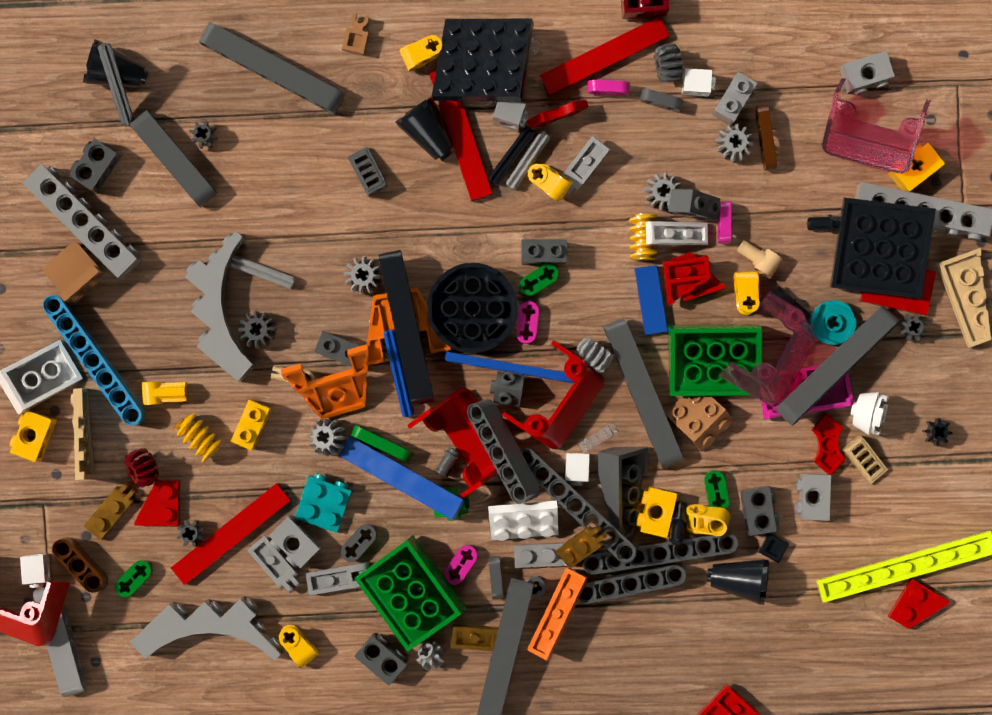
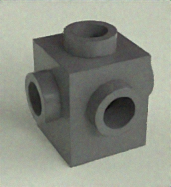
M497 371V378L491 381L490 393L494 394V403L520 407L524 375Z

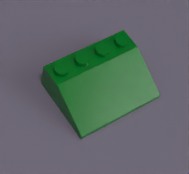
M758 324L668 325L670 396L761 395L762 327Z
M414 535L354 578L407 652L457 618L466 609L463 602Z

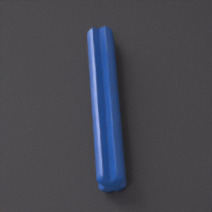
M394 329L384 332V338L402 416L410 417L414 415V409L409 397L396 333Z

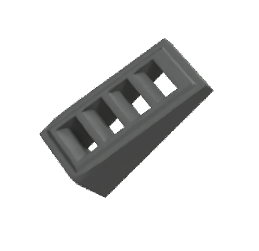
M368 147L348 156L368 197L388 187ZM367 155L368 159L358 164L355 163L354 160ZM371 162V167L360 172V167ZM375 170L376 174L366 179L363 178L365 174ZM379 178V182L369 187L367 186V183Z

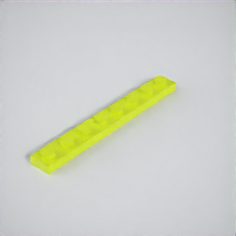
M986 531L817 579L816 583L823 603L990 556L992 555V532Z

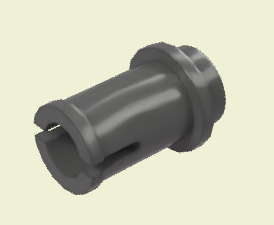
M451 447L444 451L445 455L435 469L445 477L449 476L448 474L456 461H460L459 456L461 453Z

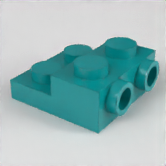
M315 473L314 476L309 475L294 518L338 533L353 490L348 489L349 484L336 480L334 484L327 481L328 477L322 474Z

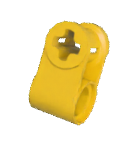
M430 35L404 46L399 52L408 71L412 72L438 59L443 45L439 37ZM431 43H434L436 46V51L430 49Z
M534 164L528 170L529 180L544 190L551 198L561 202L573 184L569 178L547 164ZM539 170H542L541 173H542V175H544L543 178H539V177H540V174L538 173Z
M736 272L733 276L737 310L742 315H751L758 309L760 304L758 272ZM747 299L749 303H753V306L749 309L746 305H743Z
M693 504L686 508V513L689 515V523L686 526L688 532L722 536L726 533L731 515L725 508Z
M290 624L282 628L279 634V642L299 668L302 669L319 655L316 647L304 636L297 626ZM286 632H288L289 634L293 632L295 634L293 637L294 640H286Z

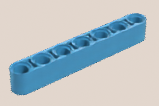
M50 295L46 297L43 301L45 313L123 422L127 425L142 424L146 419L145 409L69 303L65 302L60 296ZM58 300L60 308L54 312L51 305L53 301ZM68 318H71L73 326L71 329L66 330L64 323ZM81 336L86 339V345L83 348H79L77 345V341ZM96 354L99 357V363L93 367L90 359ZM106 373L112 375V382L109 385H106L103 381ZM119 391L125 393L126 398L123 403H119L116 399ZM133 409L139 413V417L135 422L129 417V413Z

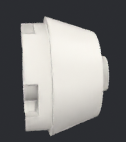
M881 392L860 394L858 401L853 403L851 415L854 416L853 426L869 436L871 434L880 436L881 429H878V427L885 422L888 405L884 404V402L888 401L889 396L882 395Z

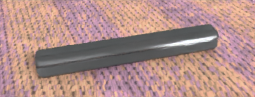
M102 43L98 46V51L121 124L130 126L129 124L134 121V117L110 43Z

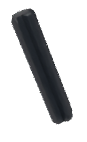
M527 126L523 129L489 175V180L493 184L498 185L534 137V130Z

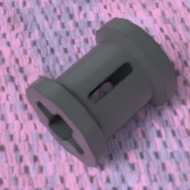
M531 576L526 582L534 583L538 581L539 586H541V589H537L536 592L532 591L531 597L539 598L545 593V582L539 576Z

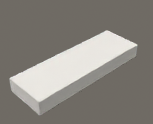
M646 222V245H708V223Z

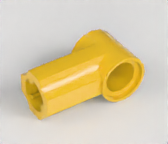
M142 382L143 405L187 401V382Z

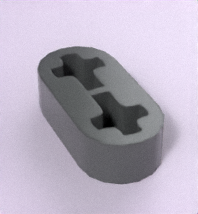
M642 89L639 101L645 104L674 112H680L683 103L681 98L650 89Z
M370 524L360 526L342 546L341 556L348 562L356 561L375 541L377 536L376 529ZM362 529L365 531L370 529L372 531L370 533L371 540L366 538L362 543L359 541L363 535ZM355 543H357L359 545V547L355 550V553L357 555H351L350 557H348L346 555V553L348 552L346 547L348 546L351 548L354 546Z
M500 556L488 557L492 600L504 599Z

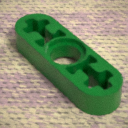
M358 425L354 426L350 434L408 463L414 452Z

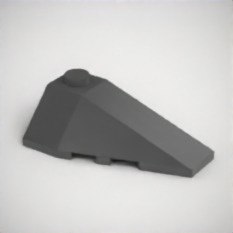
M645 446L611 447L598 451V474L610 522L628 541L634 539L636 522L639 514L637 509L639 496H643L644 492L641 489L643 476H647L648 447Z

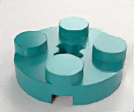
M831 300L823 302L814 309L810 317L811 333L818 341L826 345L842 344L856 329V318H854L852 309L842 301ZM836 317V322L839 323L838 327L829 328L827 320Z

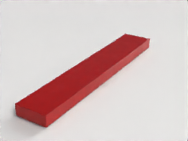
M659 16L541 74L539 77L548 95L551 96L669 38V34Z
M436 71L429 73L433 86ZM438 101L471 201L492 195L462 101Z
M276 483L171 567L172 571L183 585H186L288 504L291 499L280 485Z

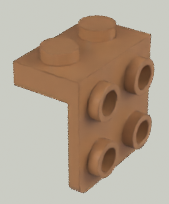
M72 242L43 267L44 274L61 292L59 296L68 303L79 301L84 296V292L90 287L96 286L101 281V277L105 275L102 269L77 242Z
M682 396L666 413L667 418L686 434L701 452L711 446L715 438L721 432L727 430L733 421L727 410L711 396Z

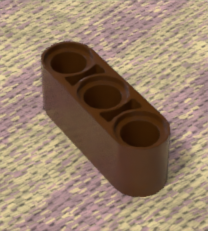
M67 537L55 541L52 546L53 555L85 590L94 593L107 586L108 577L106 573L74 539ZM63 542L69 546L68 554H64L61 551L60 547ZM78 559H81L85 564L83 571L76 567ZM92 576H97L100 579L99 587L92 585Z

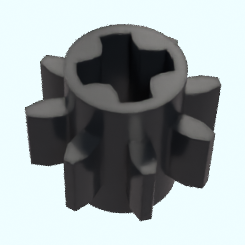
M936 418L935 424L927 421V429L922 430L927 435L925 441L930 442L934 440V446H939L940 441L948 443L946 438L948 435L953 434L947 428L950 423L945 422L941 424V418ZM935 428L941 429L938 432L940 436H934V434L936 433Z

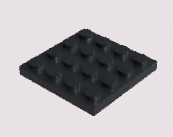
M445 19L442 36L443 46L439 52L432 91L433 100L522 101L534 27L533 19Z
M843 197L830 287L922 299L936 209Z

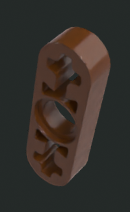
M768 105L756 106L755 116L764 171L777 169V158L770 110Z

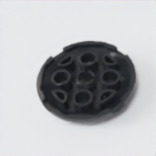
M464 263L447 270L434 283L427 302L428 319L437 337L447 346L465 353L485 352L502 343L512 331L518 311L516 294L510 282L495 268L481 263ZM471 302L479 306V311L474 315L466 311L467 304Z

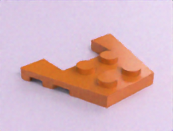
M418 287L411 288L410 292L419 332L427 331L431 354L451 350V347L444 344L433 331L428 319L427 303ZM387 293L373 296L367 338L369 350L368 365L385 362L381 339H384L385 331L394 329Z
M367 344L347 350L352 369L307 381L300 363L281 369L282 377L291 383L292 388L303 396L305 402L322 420L364 408L366 403L367 361L369 356Z

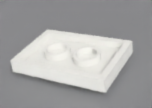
M557 501L488 506L491 541L559 535Z

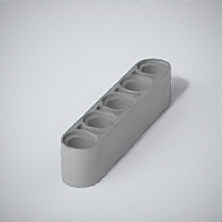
M45 587L34 590V602L41 603ZM64 604L54 638L47 645L60 694L62 697H67L85 692L87 684Z

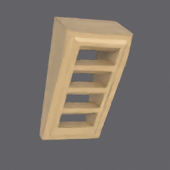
M858 435L841 449L869 484H872L888 471L861 435ZM861 445L863 448L854 455L852 452ZM867 452L868 456L859 462L858 458ZM872 458L874 462L865 469L863 465ZM878 465L880 469L870 476L868 472Z

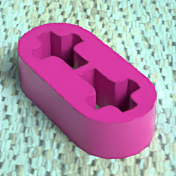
M589 80L587 93L594 95H629L630 82Z
M720 201L717 223L718 244H730L731 201Z
M531 301L522 303L518 313L516 337L523 344L533 342L537 334L539 308ZM527 305L532 306V310H535V314L530 316V321H526V314L522 313V310L526 309ZM525 324H529V332L533 333V336L528 337V340H523L524 337L520 335V331L525 329Z
M463 545L459 548L445 570V579L448 583L459 584L463 581L477 559V551L473 546ZM468 549H470L472 551L471 555L473 556V559H467L465 563L462 564L460 562L463 558V554L461 552L463 550L467 552ZM460 565L461 569L458 574L461 577L459 579L455 577L452 580L449 570H455Z

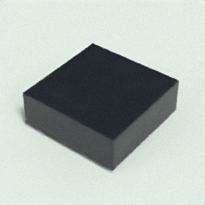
M768 533L758 553L779 563L789 543Z

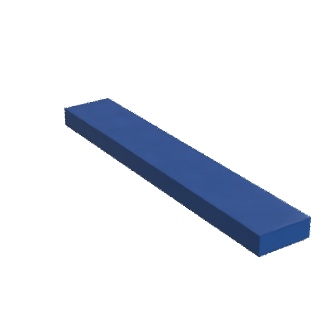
M446 352L445 360L447 362L574 384L564 372Z
M349 436L339 455L341 458L451 520H455L465 501L353 437Z

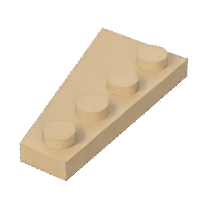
M981 248L937 263L968 348L991 340L989 316L985 301L986 289L984 290L983 284L984 272L980 257L982 256Z
M88 388L73 389L71 405L74 407L72 422L74 428L75 480L95 478Z

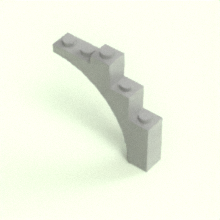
M235 231L233 234L229 233L222 241L224 245L219 251L215 250L209 256L208 264L201 260L197 263L195 261L191 263L186 270L188 274L185 278L205 294L204 297L199 296L192 304L194 308L191 312L211 329L209 332L206 330L199 337L198 341L200 343L197 347L235 380L242 382L254 368L255 364L242 351L235 340L225 309V284L231 261L246 240Z
M244 597L238 600L224 615L221 613L222 608L214 600L212 602L209 599L206 600L189 617L186 615V609L181 604L172 602L130 642L145 659L160 647L176 639L206 633L229 635L245 640L261 649L274 661L284 652L281 649V643L275 637L270 638L265 632L267 630L260 621L257 620L255 622L253 620L259 613L256 610L258 607L250 598L245 599Z

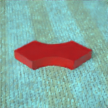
M586 99L573 101L559 108L542 112L527 120L529 128L546 126L557 120L574 116L587 109L589 105Z
M824 413L810 429L818 442V451L813 462L825 473L832 476L846 460L838 446L839 435L843 427L829 414Z

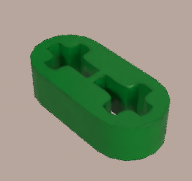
M545 264L524 276L519 283L520 292L525 296H532L553 284L558 277L557 268L552 264ZM545 268L549 271H554L552 280L548 278L539 279L544 274ZM537 279L538 283L533 286L534 290L532 292L523 289L525 286L524 281L532 282Z
M708 471L704 476L709 507H717L713 505V501H716L715 493H718L719 498L724 499L721 507L727 509L729 497L725 477L720 471ZM712 474L720 477V481L717 482V490H714V485L708 482V479L712 478Z
M147 560L135 562L115 583L116 593L121 597H129L134 594L152 575L153 567L151 563ZM145 565V572L147 574H141L136 578L134 575L139 571L137 566ZM132 579L133 582L129 586L131 591H122V582L126 583Z

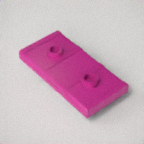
M820 365L761 374V395L759 396L763 419L782 417L776 411V408ZM847 373L807 413L851 407L854 402L849 374Z

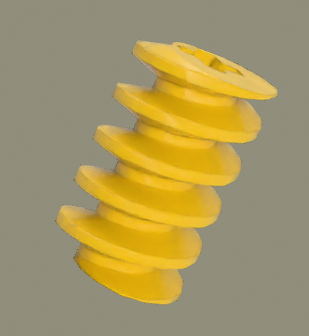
M657 214L634 215L635 217L629 219V223L636 225L629 228V232L636 234L629 238L631 242L636 243L629 247L630 250L636 252L630 255V259L636 261L657 260L652 258V255L657 254L658 250L652 249L654 245H646V222L658 216Z
M194 413L183 418L172 430L179 429L178 437L186 435L183 443L192 442L189 449L194 450L198 448L195 456L200 457L204 455L201 461L204 463L219 450L218 446L221 440L213 442L215 433L207 435L209 427L206 426L201 429L200 426L203 420L195 422L194 419L197 414Z

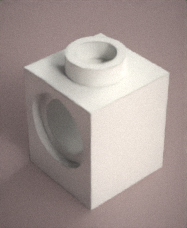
M685 69L682 76V95L709 96L711 90H715L716 78L712 77V70Z
M566 453L565 480L570 481V485L583 486V481L588 482L589 454Z
M49 553L20 557L22 584H30V588L43 587L45 582L51 580Z

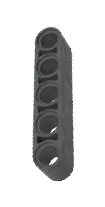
M147 110L129 124L200 208L217 194L216 190Z
M486 399L471 404L467 409L468 418L511 499L517 504H522L537 498L540 493L539 484L494 401Z
M671 563L588 580L584 587H590L592 594L589 598L579 596L578 600L584 604H590L678 586L685 581L686 573L680 565ZM672 569L680 570V577L677 580L669 578V572ZM651 573H656L658 575L657 583L653 585L648 584L647 576ZM634 578L636 586L633 589L625 588L624 583L626 579ZM607 582L614 584V590L609 594L602 591L603 585Z

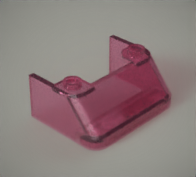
M841 78L834 92L822 142L823 150L835 157L896 173L907 172L911 168L931 100L926 99L920 119L906 118L901 122L899 131L855 120L856 107L853 103L841 99L846 82L845 78Z
M768 292L760 301L758 308L780 320L787 329L793 331L777 365L773 367L768 363H759L750 373L731 362L719 376L767 405L774 407L780 405L786 399L815 344L816 338L800 309Z

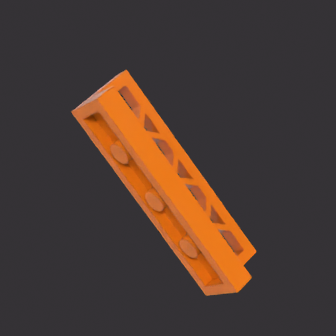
M565 569L527 648L528 651L549 661L588 580L587 577L579 574L574 569Z

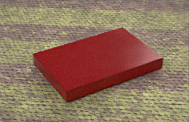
M926 269L922 299L862 292L860 302L927 316L936 271Z

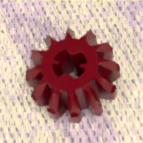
M147 449L134 450L125 456L124 464L126 465V470L137 487H148L158 481L160 475L158 466Z

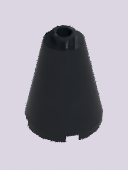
M94 39L86 64L87 74L84 73L83 83L109 85L98 51V46L103 43L100 40ZM112 48L124 87H140V84H145L148 76V71L144 70L145 65Z
M431 96L405 113L404 117H400L395 121L397 126L433 159L437 160L440 158L443 161L452 154L450 151L453 148L452 142L436 103Z
M769 560L713 564V568H708L707 582H711V587L759 605H765L764 598H766Z

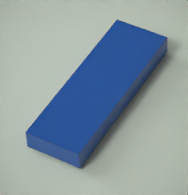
M657 265L635 268L634 272L644 333L649 335L667 332Z

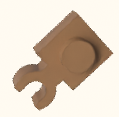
M353 13L352 23L354 26L353 28H346L342 51L364 55L369 32L363 30L369 24V17L365 15L364 21L358 23L356 21L357 13Z

